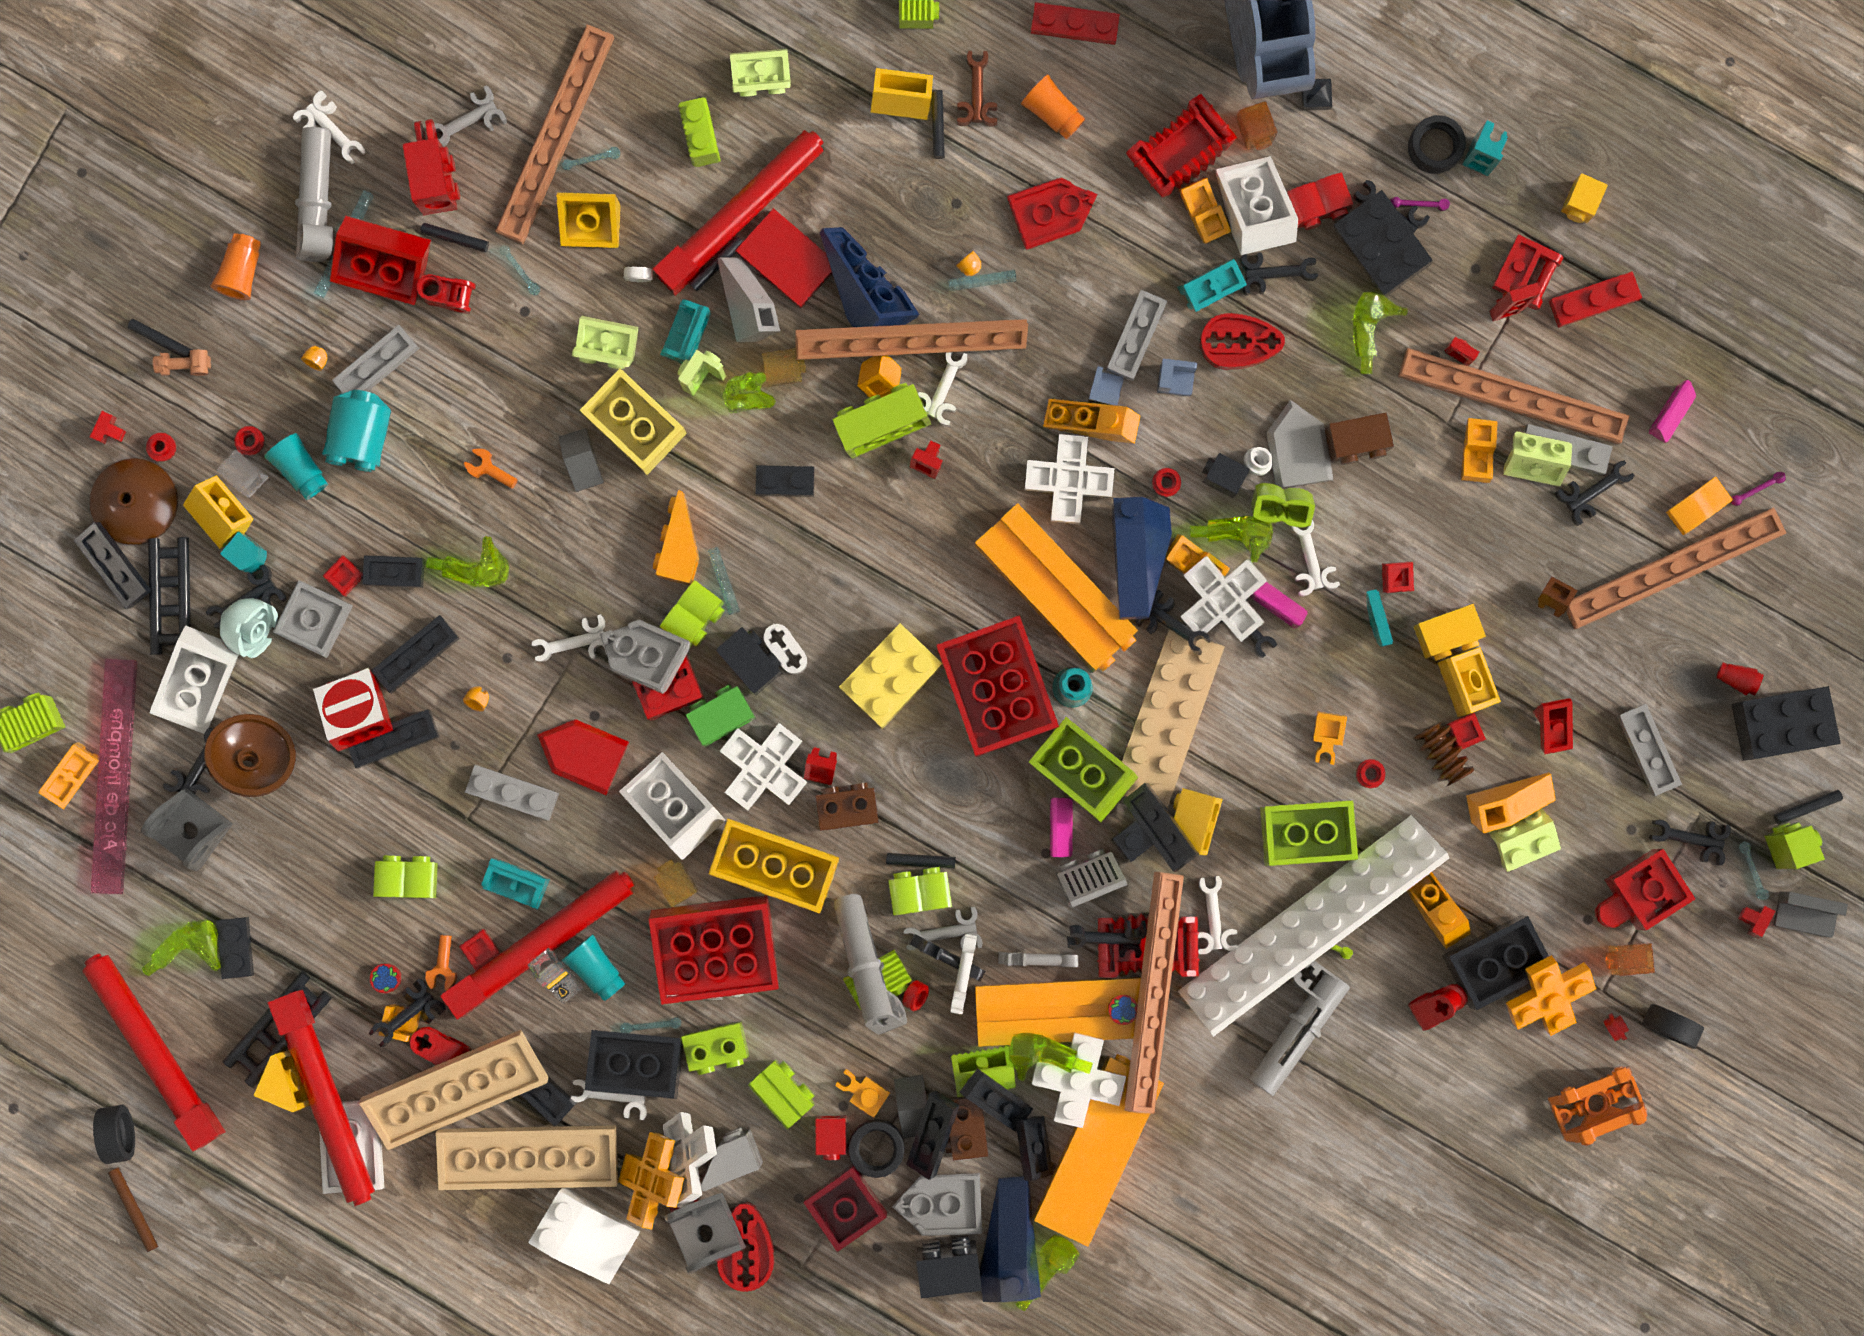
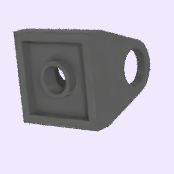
M186 788L159 806L145 821L141 828V833L155 839L183 861L185 867L198 871L205 864L233 823ZM187 822H192L196 825L198 829L196 837H190L186 833L185 826Z
M723 1193L691 1203L664 1216L666 1223H670L688 1266L685 1268L688 1274L695 1273L746 1248ZM703 1225L710 1226L713 1231V1237L710 1241L704 1240L701 1236Z

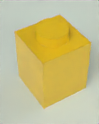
M1581 173L1574 180L1561 212L1567 214V218L1574 222L1588 223L1595 216L1608 185Z

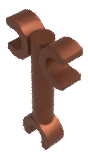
M968 51L967 64L972 69V106L967 102L957 103V110H965L968 113V116L965 118H957V125L967 126L971 122H983L987 126H996L997 118H989L986 113L991 110L997 111V103L989 102L983 106V69L988 64V52L983 51L982 61L976 62L972 59V51Z

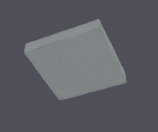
M298 580L273 633L327 658L353 605Z

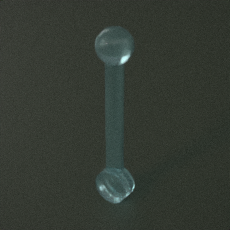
M611 147L608 152L572 161L565 159L562 161V168L570 170L573 166L609 157L618 159L621 155L618 147Z
M507 245L501 246L499 249L500 254L507 257L529 286L530 294L538 295L540 293L539 285L533 283L511 255L510 247Z
M1742 842L1739 845V850L1745 855L1758 889L1756 897L1759 900H1767L1769 892L1763 888L1750 854L1751 846L1747 842Z
M678 1017L672 1018L671 1021L635 1025L626 1022L620 1026V1031L622 1033H631L634 1030L662 1027L678 1029L682 1022Z

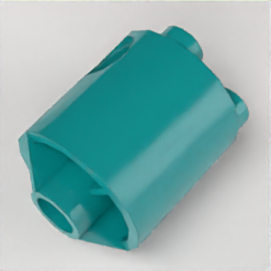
M354 389L333 397L327 425L326 443L322 451V455L326 457L325 463L343 466L346 462L355 464L354 469L364 472L375 471V467H380L382 449L386 440L392 410L376 394Z

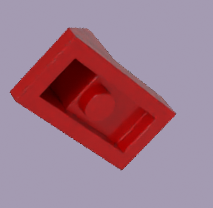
M1567 698L1541 703L1534 710V715L1540 723L1541 749L1544 755L1573 749L1572 699Z

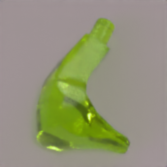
M1372 291L1361 294L1353 315L1356 357H1361V374H1373V357L1377 356L1374 340L1377 323L1385 317L1395 315L1406 316L1408 314L1407 308L1396 305L1381 293Z
M748 372L741 376H734L727 382L723 391V399L730 414L753 409L771 408L775 405L774 397L761 391V386L766 381V375L763 372L756 374Z
M1247 515L1208 520L1207 526H1190V538H1207L1208 542L1226 539L1242 542L1249 550L1252 563L1258 562L1260 555L1270 547L1273 537L1272 523Z
M485 536L482 540V553L478 562H465L448 555L445 559L428 557L426 562L427 568L442 571V577L475 587L500 585L509 576L508 560L499 552L490 536Z
M210 920L190 921L176 928L151 955L152 960L142 967L143 973L150 976L158 969L167 967L178 953L186 949L196 953L212 970L217 971L221 968V964L217 956L218 933L215 925Z
M1030 1032L1014 1034L1009 1045V1060L1015 1067L1017 1077L1021 1081L1025 1080L1027 1071L1037 1062L1053 1064L1069 1073L1072 1072V1069L1090 1074L1092 1069V1062L1076 1057L1078 1051L1040 1034Z
M1054 1234L1040 1249L1039 1255L1042 1261L1038 1266L1041 1295L1057 1273L1067 1274L1080 1255L1076 1246L1063 1236ZM1033 1300L1017 1301L1016 1306L1022 1311H1026Z

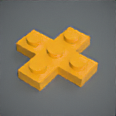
M1551 955L1526 968L1525 970L1532 989L1506 1002L1514 1026L1519 1030L1541 1018L1545 1030L1552 1036L1577 1023L1571 1002L1596 990L1591 970L1586 963L1583 962L1561 974L1557 961Z
M649 1132L643 1158L633 1154H625L618 1183L634 1190L626 1220L641 1228L652 1229L654 1219L658 1213V1204L661 1203L667 1207L676 1208L682 1193L684 1178L668 1171L674 1152L675 1140L660 1133Z

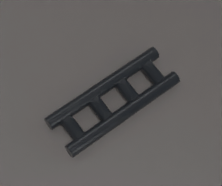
M178 537L177 547H160V539H148L149 588L152 590L149 593L150 655H162V646L176 645L184 627H191L189 537ZM177 558L178 576H161L160 559ZM178 587V604L161 605V588ZM179 616V633L162 634V617Z
M301 971L278 998L303 990L313 1018H315L333 997L325 990L317 997L305 986L311 978ZM270 1008L222 1061L231 1069L237 1062L250 1073L244 1081L251 1088H254L261 1080L270 1056L288 1049L284 1036L278 1042L265 1031L274 1021ZM256 1040L260 1041L270 1050L259 1064L246 1054V1051Z

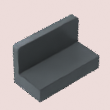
M1780 891L1774 925L1776 927L1832 938L1834 936L1837 915L1846 916L1848 904L1794 892Z

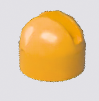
M972 251L956 266L964 275L973 276L981 269V260Z
M317 346L308 348L301 358L307 366L317 371H322L328 359L326 351Z
M474 686L467 691L463 702L469 708L482 712L488 704L489 695L486 690L481 692L482 687Z

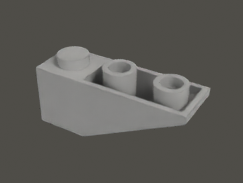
M718 258L736 342H759L780 332L773 301L743 259Z

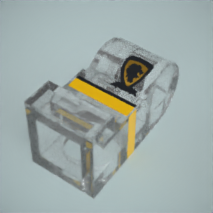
M550 948L546 949L528 964L535 980L542 987L545 986L562 1004H565L583 989L578 979ZM551 960L552 964L541 971L540 966L542 963Z

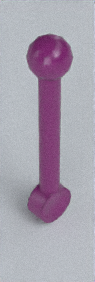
M1393 197L1390 200L1395 208H1398L1400 205H1416L1419 207H1437L1440 211H1446L1450 207V202L1447 199L1434 202L1401 200L1399 197Z
M1776 472L1772 479L1741 495H1733L1731 497L1733 499L1731 504L1739 506L1742 500L1775 483L1785 482V473Z

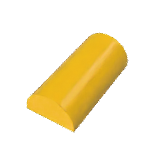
M728 818L708 874L820 913L840 857Z

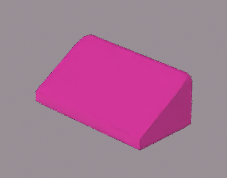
M1684 380L1676 386L1648 430L1649 434L1663 443L1669 441L1696 398V393L1689 380Z
M1268 582L1264 583L1249 596L1293 629L1300 627L1307 615V611Z
M1051 798L1050 856L1071 857L1073 854V801L1070 798Z

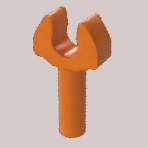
M472 449L475 455L482 458V464L475 467L468 462H464L469 474L475 478L487 474L511 489L515 487L518 479L493 465L491 461L492 454L485 449Z
M440 935L437 965L432 970L426 971L425 979L430 989L436 987V978L439 974L445 976V991L453 987L457 980V973L451 971L448 966L452 936Z

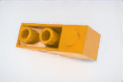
M1049 399L1043 427L1107 441L1135 444L1140 415L1125 406Z
M678 490L677 496H672L669 502L668 513L671 514L669 525L664 524L660 541L664 542L662 552H657L655 555L653 569L656 570L655 575L658 578L690 586L694 581L700 558L686 497L683 491Z
M1548 772L1466 795L1471 823L1482 833H1487L1512 826L1554 802L1555 794L1551 773Z
M1432 872L1407 890L1424 920L1445 949L1471 934L1469 920Z

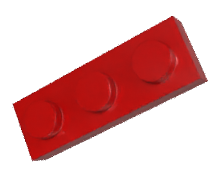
M1035 2L1031 34L1115 45L1120 14Z
M1633 271L1552 298L1549 304L1557 326L1561 328L1637 302L1642 299V295Z
M1524 281L1509 287L1510 291L1503 293V297L1496 300L1497 304L1489 311L1492 321L1521 313L1541 294L1538 283L1527 285V282Z

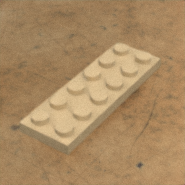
M1168 629L1121 760L1138 776V779L1124 794V797H1128L1144 783H1149L1165 807L1168 808L1225 646L1214 642L1208 643L1204 639H1200L1196 642V646L1201 649L1202 654L1198 655L1191 650L1188 641Z
M518 1030L363 1096L359 1104L386 1149L390 1150L542 1086L548 1082V1075L522 1030Z
M616 1125L438 1129L436 1131L438 1190L617 1187Z

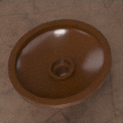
M138 458L120 460L102 471L94 482L90 493V511L94 522H100L114 541L126 545L146 544L148 539L162 536L173 523L178 509L177 489L169 474L155 463ZM130 494L131 501L125 504L123 499L125 495Z
M241 714L222 721L213 729L206 742L204 760L207 771L220 787L235 795L259 797L278 790L287 782L295 766L296 751L290 735L280 724L261 715ZM250 761L253 765L248 767L243 762Z

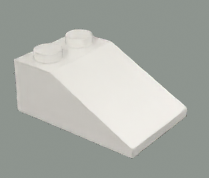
M1271 156L1216 169V177L1231 232L1241 255L1296 242L1298 217Z
M185 626L177 640L149 713L204 734L211 724L239 654L226 647L222 639Z
M663 752L619 791L682 860L725 821L723 816Z
M562 1188L559 1190L528 1243L552 1258L610 1284L640 1231L569 1188Z

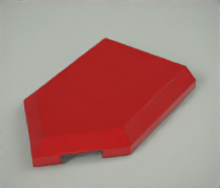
M1060 177L1007 196L1009 207L1025 249L1029 250L1080 232L1098 194L1082 189Z
M577 719L537 734L552 773L607 796L629 741Z

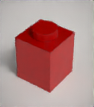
M846 1115L817 1116L816 1155H822L823 1160H839L840 1155H846L847 1152Z

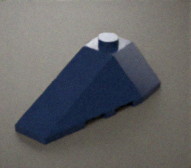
M843 227L821 229V239L846 317L852 327L906 325L920 315L906 292L899 285L894 288L884 277L887 272L881 266L876 268L867 260V252Z
M1145 497L1113 498L1111 514L1119 620L1149 619L1172 536L1170 508Z
M1024 1176L998 1179L980 1267L983 1302L1027 1301L1041 1297L1029 1181H1024Z

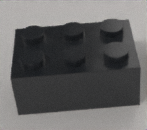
M1383 190L1376 193L1334 224V230L1383 298L1389 296L1433 263L1430 255Z
M1829 686L1731 704L1743 761L1841 744Z
M1519 915L1443 954L1442 957L1456 984L1465 990L1468 996V1007L1478 1010L1529 984L1525 969L1549 957L1529 917Z
M591 1030L585 1090L677 1099L683 1052L682 1039Z
M969 1236L952 1238V1243L940 1244L939 1240L922 1242V1247H917L916 1263L921 1299L982 1291L976 1240H969Z

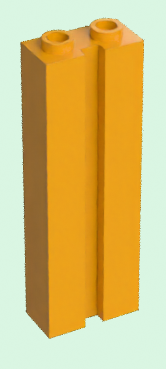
M1018 503L975 542L977 550L1093 673L1098 668L1102 672L1115 661L1112 655L1121 648L1125 652L1136 641L1133 635L1138 630L1128 619L1119 620V610Z
M1141 977L975 985L978 1047L1072 1042L1074 1032L1103 1040L1133 1039L1136 1019L1128 1025H1119L1110 1018L1108 1005L1112 998L1122 994L1132 997L1138 1005Z
M1117 1054L1115 1058L1108 1055L1101 1069L1126 1076L1119 1106L1090 1099L1083 1128L1074 1127L1033 1215L1035 1222L1087 1247L1094 1236L1150 1115L1149 1113L1125 1111L1131 1060L1120 1054ZM1158 1080L1156 1100L1164 1085L1161 1080Z

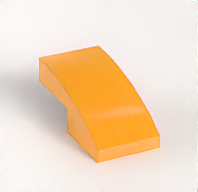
M1202 178L1178 189L1204 244L1231 232L1222 207L1217 204L1207 178Z
M1468 418L1464 439L1461 480L1490 483L1493 479V454L1497 445V421Z
M1714 477L1692 494L1682 499L1666 513L1681 534L1685 535L1733 499L1717 477Z
M1179 534L1168 548L1165 557L1166 562L1183 574L1187 573L1206 555L1224 576L1230 570L1228 566L1212 554L1203 551Z

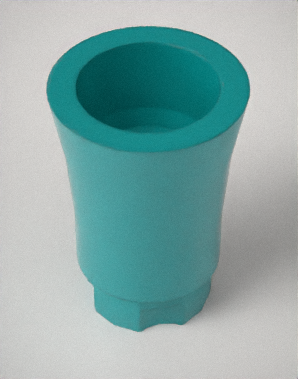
M294 433L278 442L264 456L289 481L296 492H300L306 500L313 498L328 486L322 476V471L306 450L298 433Z
M1069 667L1061 670L1055 676L1052 691L1060 704L1076 708L1084 705L1090 699L1093 692V684L1087 672L1080 668ZM1075 680L1079 683L1077 691L1069 689L1068 684L1070 681Z
M594 934L585 939L561 960L586 983L594 994L597 993L603 1001L609 999L625 985L619 976V971L603 952Z

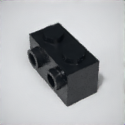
M741 627L720 645L716 651L752 693L757 696L782 674L778 668L782 663L771 651L766 654L759 647L763 641L752 629L746 632Z

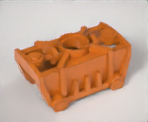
M1630 1066L1616 1067L1612 1073L1606 1074V1077L1579 1086L1576 1089L1571 1086L1565 1087L1560 1095L1548 1097L1549 1104L1564 1140L1587 1146L1593 1144L1598 1136L1631 1123L1633 1125H1641L1647 1121V1108L1632 1076ZM1622 1084L1620 1090L1616 1092L1613 1089L1607 1090L1610 1087ZM1598 1094L1603 1099V1107L1599 1111H1592L1588 1105L1591 1096ZM1622 1096L1627 1098L1635 1097L1638 1102L1623 1109L1611 1106L1618 1103V1098ZM1581 1100L1574 1103V1108L1570 1110L1556 1107V1105L1571 1104ZM1577 1114L1579 1117L1585 1115L1580 1126L1566 1131L1564 1125L1570 1122L1573 1115Z

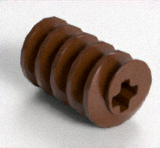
M1441 721L1420 732L1413 739L1415 741H1425L1419 749L1420 751H1431L1425 759L1426 761L1436 760L1437 763L1431 770L1432 772L1442 770L1443 773L1437 780L1438 782L1448 781L1447 787L1474 771V767H1463L1468 761V757L1457 756L1463 748L1462 746H1451L1457 738L1455 735L1445 736L1451 727L1450 725L1440 726Z

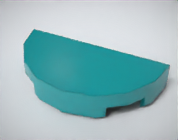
M1377 589L1367 591V611L1374 637L1380 647L1393 644V639L1379 591Z

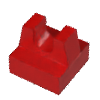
M101 411L90 438L103 444L106 443L108 437L122 442L126 431L114 426L116 417Z
M930 440L925 451L916 448L909 467L936 479L943 460L937 458L941 445Z
M814 747L812 752L808 754L803 779L832 786L837 764V753L831 751L829 758L819 756L820 748Z
M1767 906L1761 907L1758 912L1745 907L1742 909L1738 919L1751 926L1747 934L1760 939L1763 937L1776 911Z

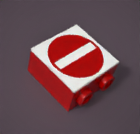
M369 668L313 689L326 738L338 752L393 731L379 680Z

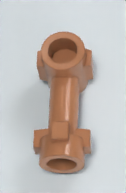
M200 349L190 350V357L170 358L168 353H160V356L153 357V368L155 373H161L162 376H169L170 370L190 369L191 375L205 376L208 375V369H211V357L208 356L207 350Z

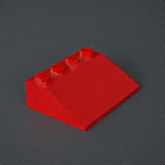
M1020 615L936 645L976 757L1059 727Z
M768 895L651 910L648 920L661 1005L779 989Z

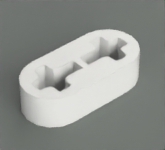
M780 624L769 626L765 630L764 641L770 651L782 663L783 669L790 674L803 672L807 666V657L785 626ZM776 630L778 633L783 631L785 633L782 640L787 645L782 649L777 642L770 643L772 631ZM790 650L794 656L801 655L802 658L799 660L801 666L796 669L794 666L788 667L786 665L789 662V658L785 654L786 651Z

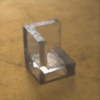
M235 450L217 469V472L248 498L269 478L257 465L238 450Z

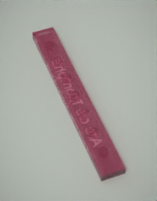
M105 659L91 893L123 894L137 676L136 660Z

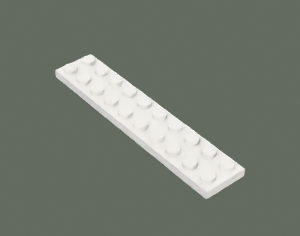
M1412 815L1361 852L1358 855V860L1349 861L1239 944V948L1236 951H1230L1199 974V976L1178 990L1180 996L1214 1037L1449 859L1448 853Z

